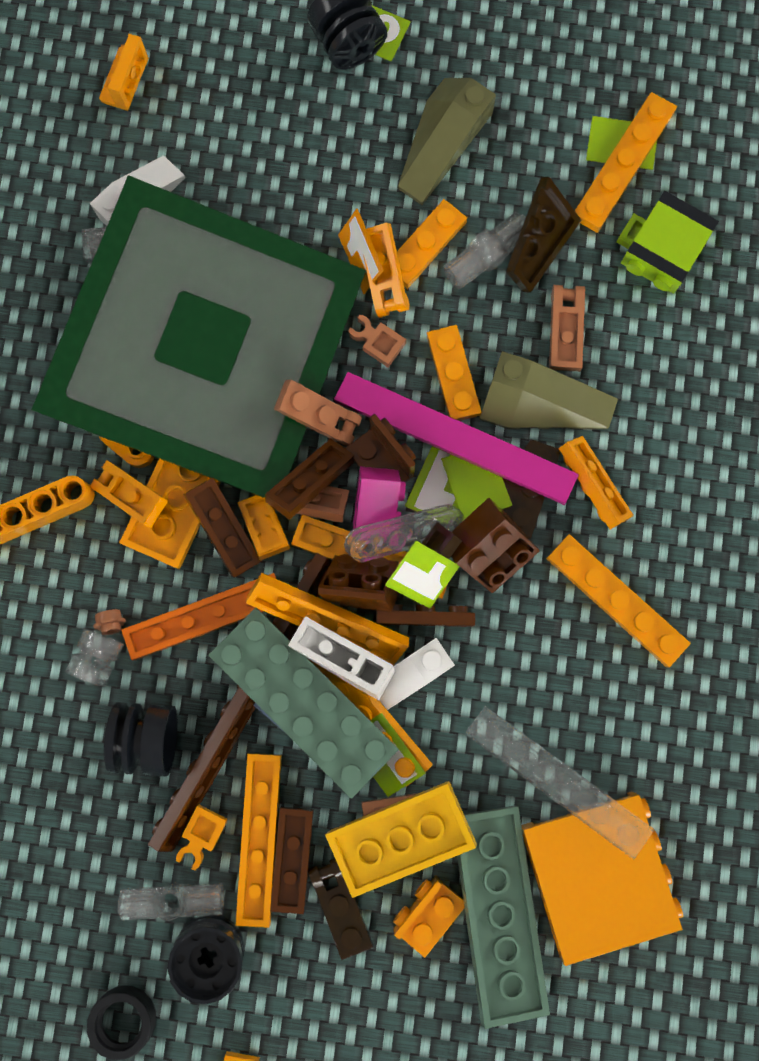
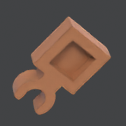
M359 315L357 317L358 322L364 325L365 328L363 331L357 332L350 327L348 330L349 336L355 341H365L363 351L389 368L405 346L406 339L381 322L374 329L371 327V322L366 316Z

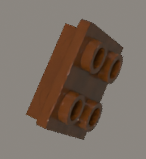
M373 414L369 417L370 430L345 449L354 454V462L359 468L361 466L398 470L401 481L406 483L414 477L415 462L413 460L416 459V456L406 443L402 445L398 443L393 436L396 432L386 418L380 420L376 414Z

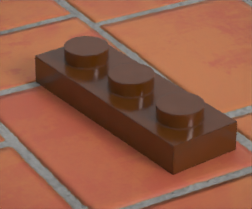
M330 438L265 494V502L290 520L354 463V454Z
M210 478L183 494L232 578L262 562L214 478Z
M395 604L392 612L377 610L376 623L380 625L474 627L475 613L468 612L467 606H448V612H436L434 605L431 608L424 605H416V611H403V605Z
M280 807L270 912L304 915L314 809Z

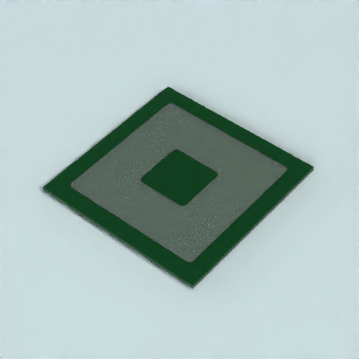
M128 175L31 410L265 498V494L290 473L307 426L274 410L284 382L291 379L320 394L366 270Z

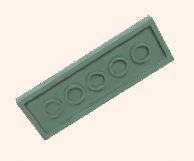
M255 608L208 656L352 799L399 749L307 657L289 647L290 640L258 608Z
M514 805L464 814L477 843L475 849L458 855L457 859L481 1025L488 1029L549 1016L548 997L519 807Z

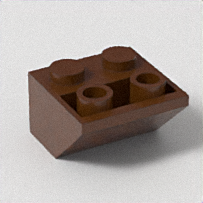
M490 498L485 500L451 531L462 540L451 557L458 566L491 593L495 592L540 552L538 547L509 515Z
M352 554L335 555L318 587V594L323 600L337 606L392 612L399 592L385 586V584L398 567L399 561H391L384 557L370 559L359 558Z

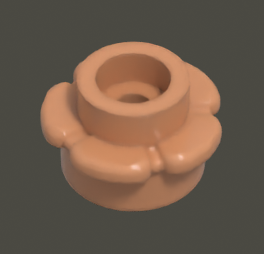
M118 609L102 611L95 615L96 623L93 625V628L101 631L102 635H112L121 631V626L124 625L126 619L122 618L121 611Z

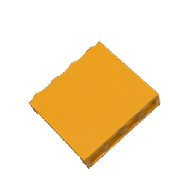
M632 791L627 793V797L538 824L529 822L522 825L524 843L559 957L565 966L683 930L679 919L683 918V911L676 897L672 898L669 885L673 883L667 865L661 864L658 851L662 850L661 843L656 831H651L647 818L651 817L648 803L645 798H640L639 794Z

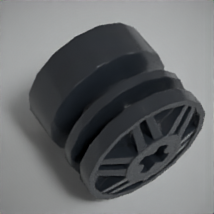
M314 0L307 14L308 24L317 39L323 43L324 51L329 55L331 63L337 69L347 70L365 63L384 45L387 38V27L380 19L378 12L372 7L370 0Z
M116 702L111 709L104 738V761L108 773H120L123 769L125 774H133L140 760L141 771L144 775L168 776L172 769L177 745L178 718L175 706L150 705L144 718L141 704L133 703L129 708L127 703Z
M205 914L195 917L184 925L171 949L167 967L170 983L180 996L192 1003L209 1004L221 1000L233 990L240 978L245 950L242 933L235 926L234 922L222 915ZM205 947H207L209 952L215 950L213 959H210L209 955L202 956Z

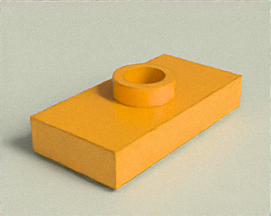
M254 495L237 502L260 561L290 549L275 509L265 502V498Z

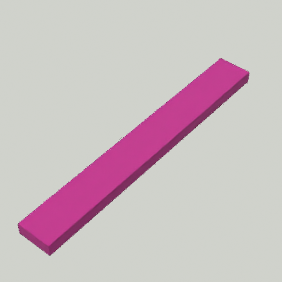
M347 372L334 398L336 403L367 417L376 414L380 420L386 418L394 429L563 505L566 504L579 474L350 372Z

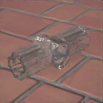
M516 211L491 231L486 229L479 233L469 243L466 250L444 266L443 270L452 285L461 289L485 270L490 272L498 267L506 259L509 252L515 248L526 217Z
M172 883L168 886L122 888L118 900V913L121 920L161 918L166 921L174 920L177 917L222 915L225 903L223 883L193 885ZM165 895H175L179 900V908L171 909L165 903Z

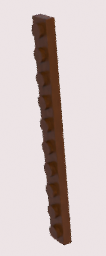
M316 553L314 558L306 563L303 569V577L296 588L319 598L318 587L331 561ZM276 617L272 622L290 641L299 627L279 617ZM238 685L232 700L227 702L220 713L221 719L217 726L206 736L203 743L204 748L199 757L188 767L184 783L172 795L169 802L170 807L165 816L153 828V836L148 845L157 852L174 851L197 805L201 804L255 710L253 706L255 702Z

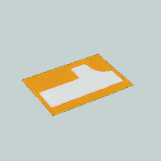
M356 208L338 236L350 264L366 270V261L374 283L384 269L359 210ZM367 271L360 286L363 295L370 288Z

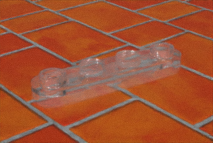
M445 504L353 529L347 535L344 543L345 551L357 562H366L409 550L415 541L422 543L437 522L451 532L465 520V517L455 506Z

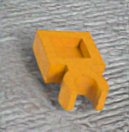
M200 804L197 805L181 836L190 842L179 850L176 861L180 863L186 853H192L195 857V862L191 869L195 871L203 862V848L210 852L214 849L228 819Z

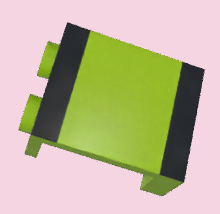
M664 190L626 252L621 264L626 266L630 273L636 276H643L652 281L658 289L670 291L674 294L682 284L719 221Z

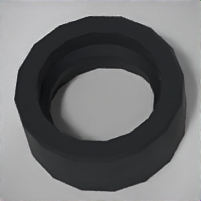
M117 986L108 990L96 1002L87 1019V1036L91 1046L99 1055L110 1060H126L138 1054L151 1038L156 1026V1010L152 999L143 990L134 986ZM116 1002H125L132 1005L141 1017L139 1034L129 1042H118L111 1039L102 1025V1017L105 1010Z

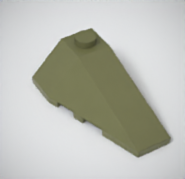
M444 78L426 102L398 184V189L423 205L492 116L496 94L472 78Z
M502 351L479 420L507 429H608L618 399L532 360Z

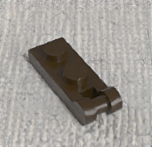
M331 859L330 864L321 868L318 865L309 868L310 880L317 893L341 960L373 948V942L356 897H351L336 859ZM335 877L338 885L327 889L325 880Z

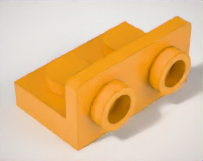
M129 34L125 45L123 44L119 47L99 96L102 103L126 111L129 110L149 59L141 37Z
M437 876L431 882L426 879L414 895L417 899L410 908L404 906L393 920V923L396 925L394 927V936L398 939L402 938L424 958L464 909L463 898Z

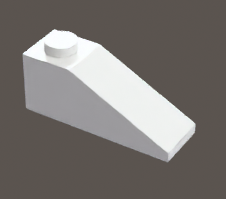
M163 155L112 182L90 205L98 218L107 226L128 175L169 192L173 191L186 177Z
M306 616L288 644L295 651L378 701L395 673L392 664Z
M437 638L394 666L395 673L379 699L387 710L455 666Z

